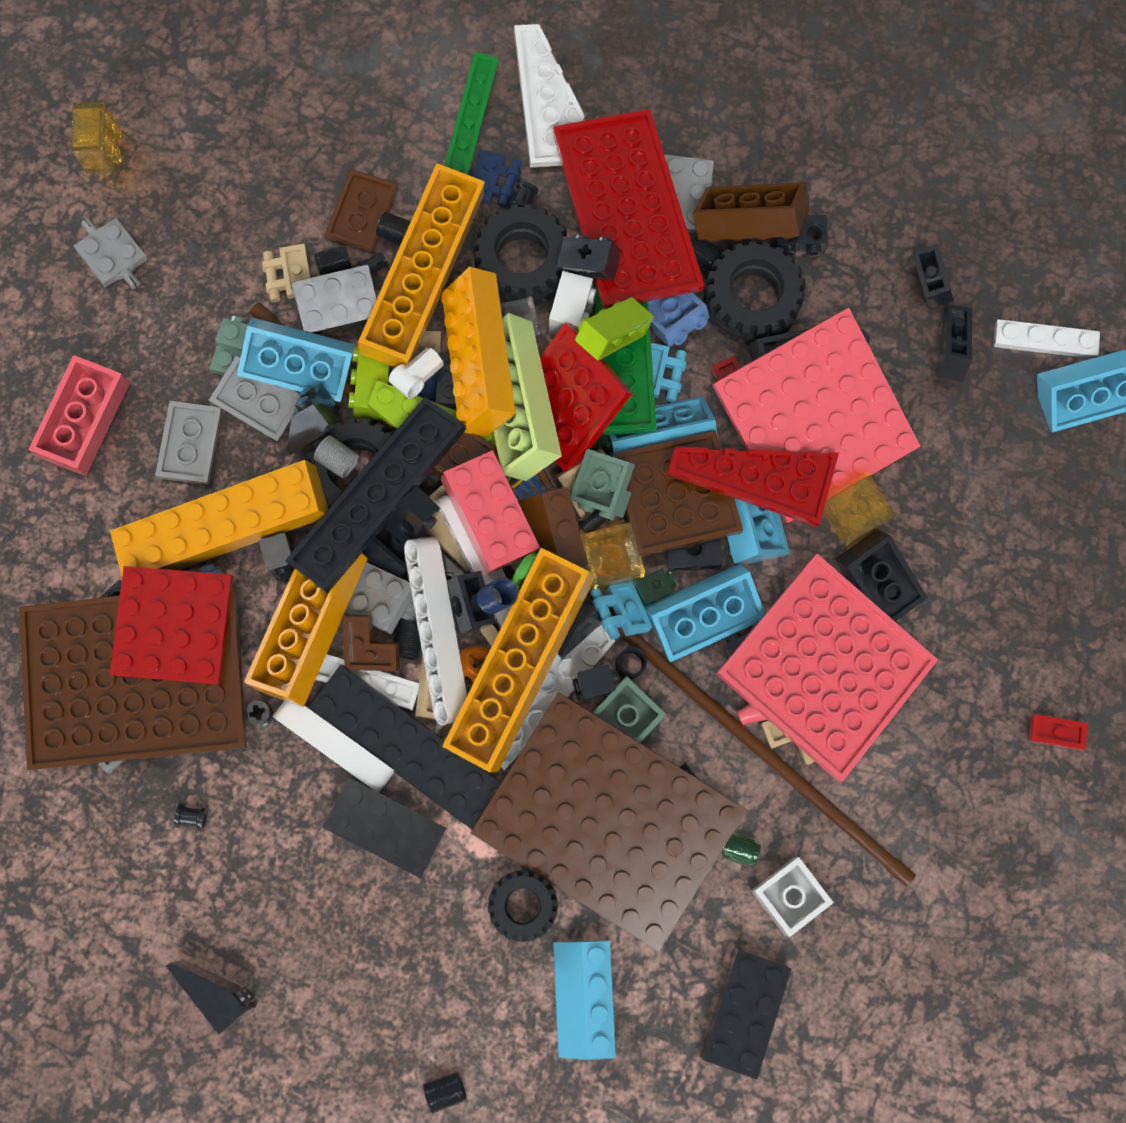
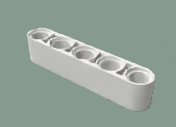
M283 701L272 716L378 793H380L394 773L392 768L306 706L302 707Z

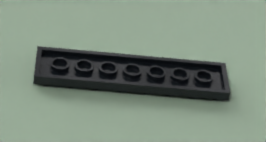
M424 397L285 561L288 565L328 594L395 515L398 502L422 483L466 431L465 424Z
M342 664L339 665L308 708L394 770V773L471 830H473L502 783L488 771L442 747L445 742L443 738L351 670L346 669Z

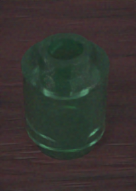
M732 834L721 851L723 854L722 859L747 867L749 864L756 866L761 844L755 843L753 839Z

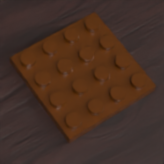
M716 431L612 455L614 458L635 464L626 490L632 492L626 512L638 557L737 535L743 532L734 498L666 474L675 447L721 450Z

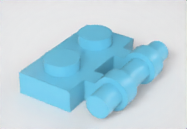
M651 343L654 397L658 398L660 389H665L668 391L666 400L676 402L677 394L681 392L682 388L680 383L682 372L686 370L687 366L685 361L687 353L677 350L675 358L668 357V346ZM665 367L672 369L670 380L663 378Z
M633 582L610 585L606 590V596H603L599 588L591 591L592 605L599 612L602 619V628L608 633L611 640L620 636L617 629L619 627H622L625 636L646 633L653 627ZM608 607H613L617 616H612Z

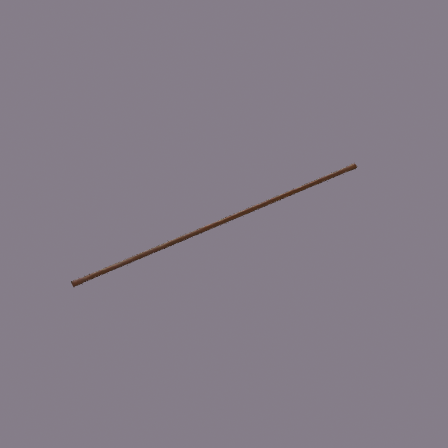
M260 302L256 303L250 310V314L256 319L285 326ZM346 380L343 394L349 398L350 392H355V386L350 385V382ZM374 420L376 423L384 425L388 432L391 431L394 434L397 430L385 421ZM432 470V472L441 479L442 475L437 473L435 470ZM588 591L585 599L592 605L593 598L591 592ZM609 609L612 616H617L614 612H612ZM622 627L617 628L620 636L633 647L643 650L650 663L883 865L887 872L903 886L907 887L916 877L914 872L899 859L887 852L639 634L625 636Z

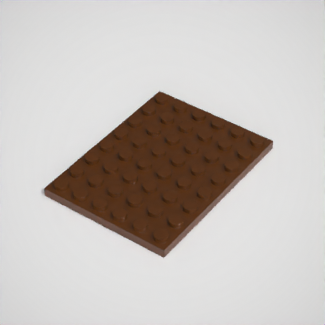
M235 584L232 586L221 685L110 675L120 596L19 607L27 770L247 748Z
M558 692L474 826L471 834L531 872L539 874L542 879H546L553 886L659 952L747 809Z

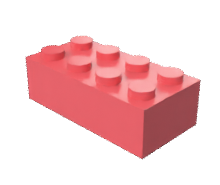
M73 355L28 450L42 460L87 476L130 383L119 372Z
M493 451L443 473L440 480L486 575L524 559L528 554L537 552L540 549Z

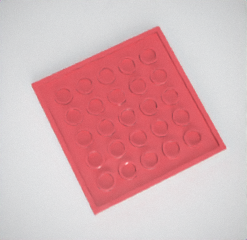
M849 308L842 310L712 384L747 451L753 449L790 451V453H805L806 451L816 452V454L839 453L827 500L920 447ZM781 515L785 523H789L794 520L792 518Z
M815 554L717 671L716 675L835 780L843 782L938 659L820 555Z

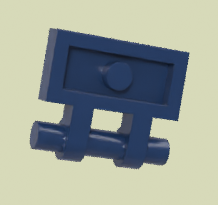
M481 149L472 177L485 182L481 203L490 205L494 196L499 198L497 203L499 207L507 208L508 202L512 200L514 195L513 187L515 181L519 180L521 175V160L514 158L511 165L506 167L504 166L505 156ZM500 176L506 178L504 186L501 187L497 186Z

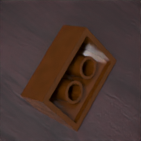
M568 487L518 500L540 549L543 548L579 567L588 566Z

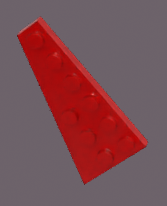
M675 447L666 474L817 527L821 523L839 453L816 454V452L809 451L805 453H790V451L749 449L748 451H735V449L708 450V448Z

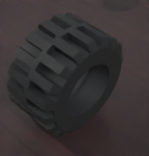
M514 871L503 876L494 885L489 895L488 912L491 923L499 933L510 940L517 942L533 941L543 936L551 928L557 916L558 901L553 887L546 879H542L539 874L531 871ZM518 889L532 891L536 894L540 903L537 916L526 923L513 920L507 912V900Z

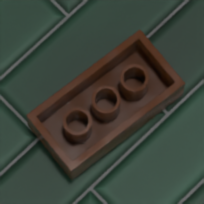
M806 182L706 187L693 212L698 240H708L711 242L720 239L739 241L745 238L765 240L770 237L790 239L799 236L810 211Z

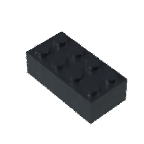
M348 778L322 827L420 879L424 878L448 831V828L351 778Z
M734 948L700 1054L702 1060L753 1079H758L792 968Z

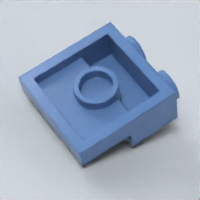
M694 293L648 301L649 312L654 316L650 325L654 333L669 348L674 344H682L686 340L688 333L694 329H702L710 318L706 304Z

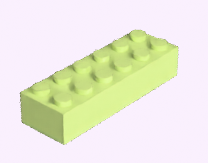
M508 313L502 320L516 414L493 432L500 466L505 476L527 481L562 455L532 321Z

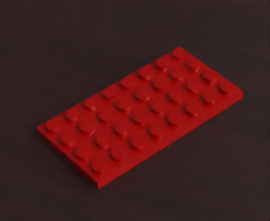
M647 109L553 126L552 133L581 234L593 240H598V237L612 239L613 243L621 250L614 281L594 279L602 308L607 310L613 307L616 302H622L630 297H633L638 303L703 291L705 285L651 110Z

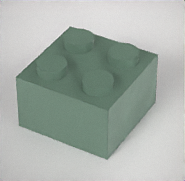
M624 677L615 686L616 691L610 692L592 713L641 743L667 714L628 677Z

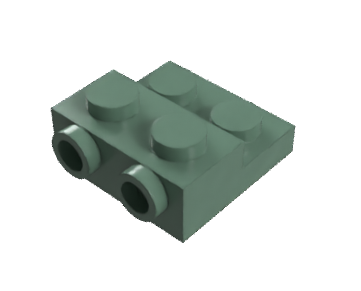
M231 316L230 320L223 318L215 340L217 347L209 368L211 372L225 375L236 356L241 358L248 324H245L246 321L237 316Z
M586 449L570 496L571 500L579 503V509L593 513L594 508L600 510L599 516L614 520L615 516L623 518L632 493L626 490L635 464Z

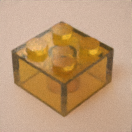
M104 102L73 103L72 152L86 173L117 172V163H120L121 160L120 150L117 147V140L121 139V128L119 124H116L113 113L109 112Z
M868 471L828 493L823 511L845 548L866 537L874 530L888 524L896 516Z
M630 522L580 535L588 566H585V568L596 575L591 585V590L597 588L603 590L607 589L610 585L644 579L645 569L641 556L638 557Z

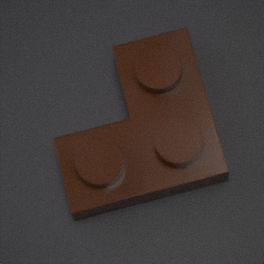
M372 615L343 616L346 669L367 671H398L400 669L399 642H373Z

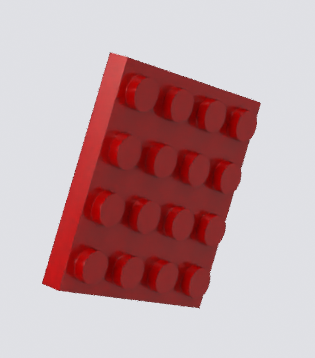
M566 322L540 356L562 455L555 461L565 473L579 465L584 458L586 449L592 448L633 394L603 359L596 360L575 341L579 331L571 323Z
M123 566L110 675L221 685L234 576Z

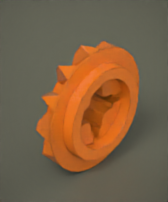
M469 646L460 653L463 676L471 678L472 683L481 669L480 667L473 668L474 663L482 664L490 651L486 647Z

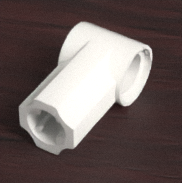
M426 348L408 365L401 364L397 366L390 374L389 382L408 399H412L421 392L424 382L443 366V360L432 348Z

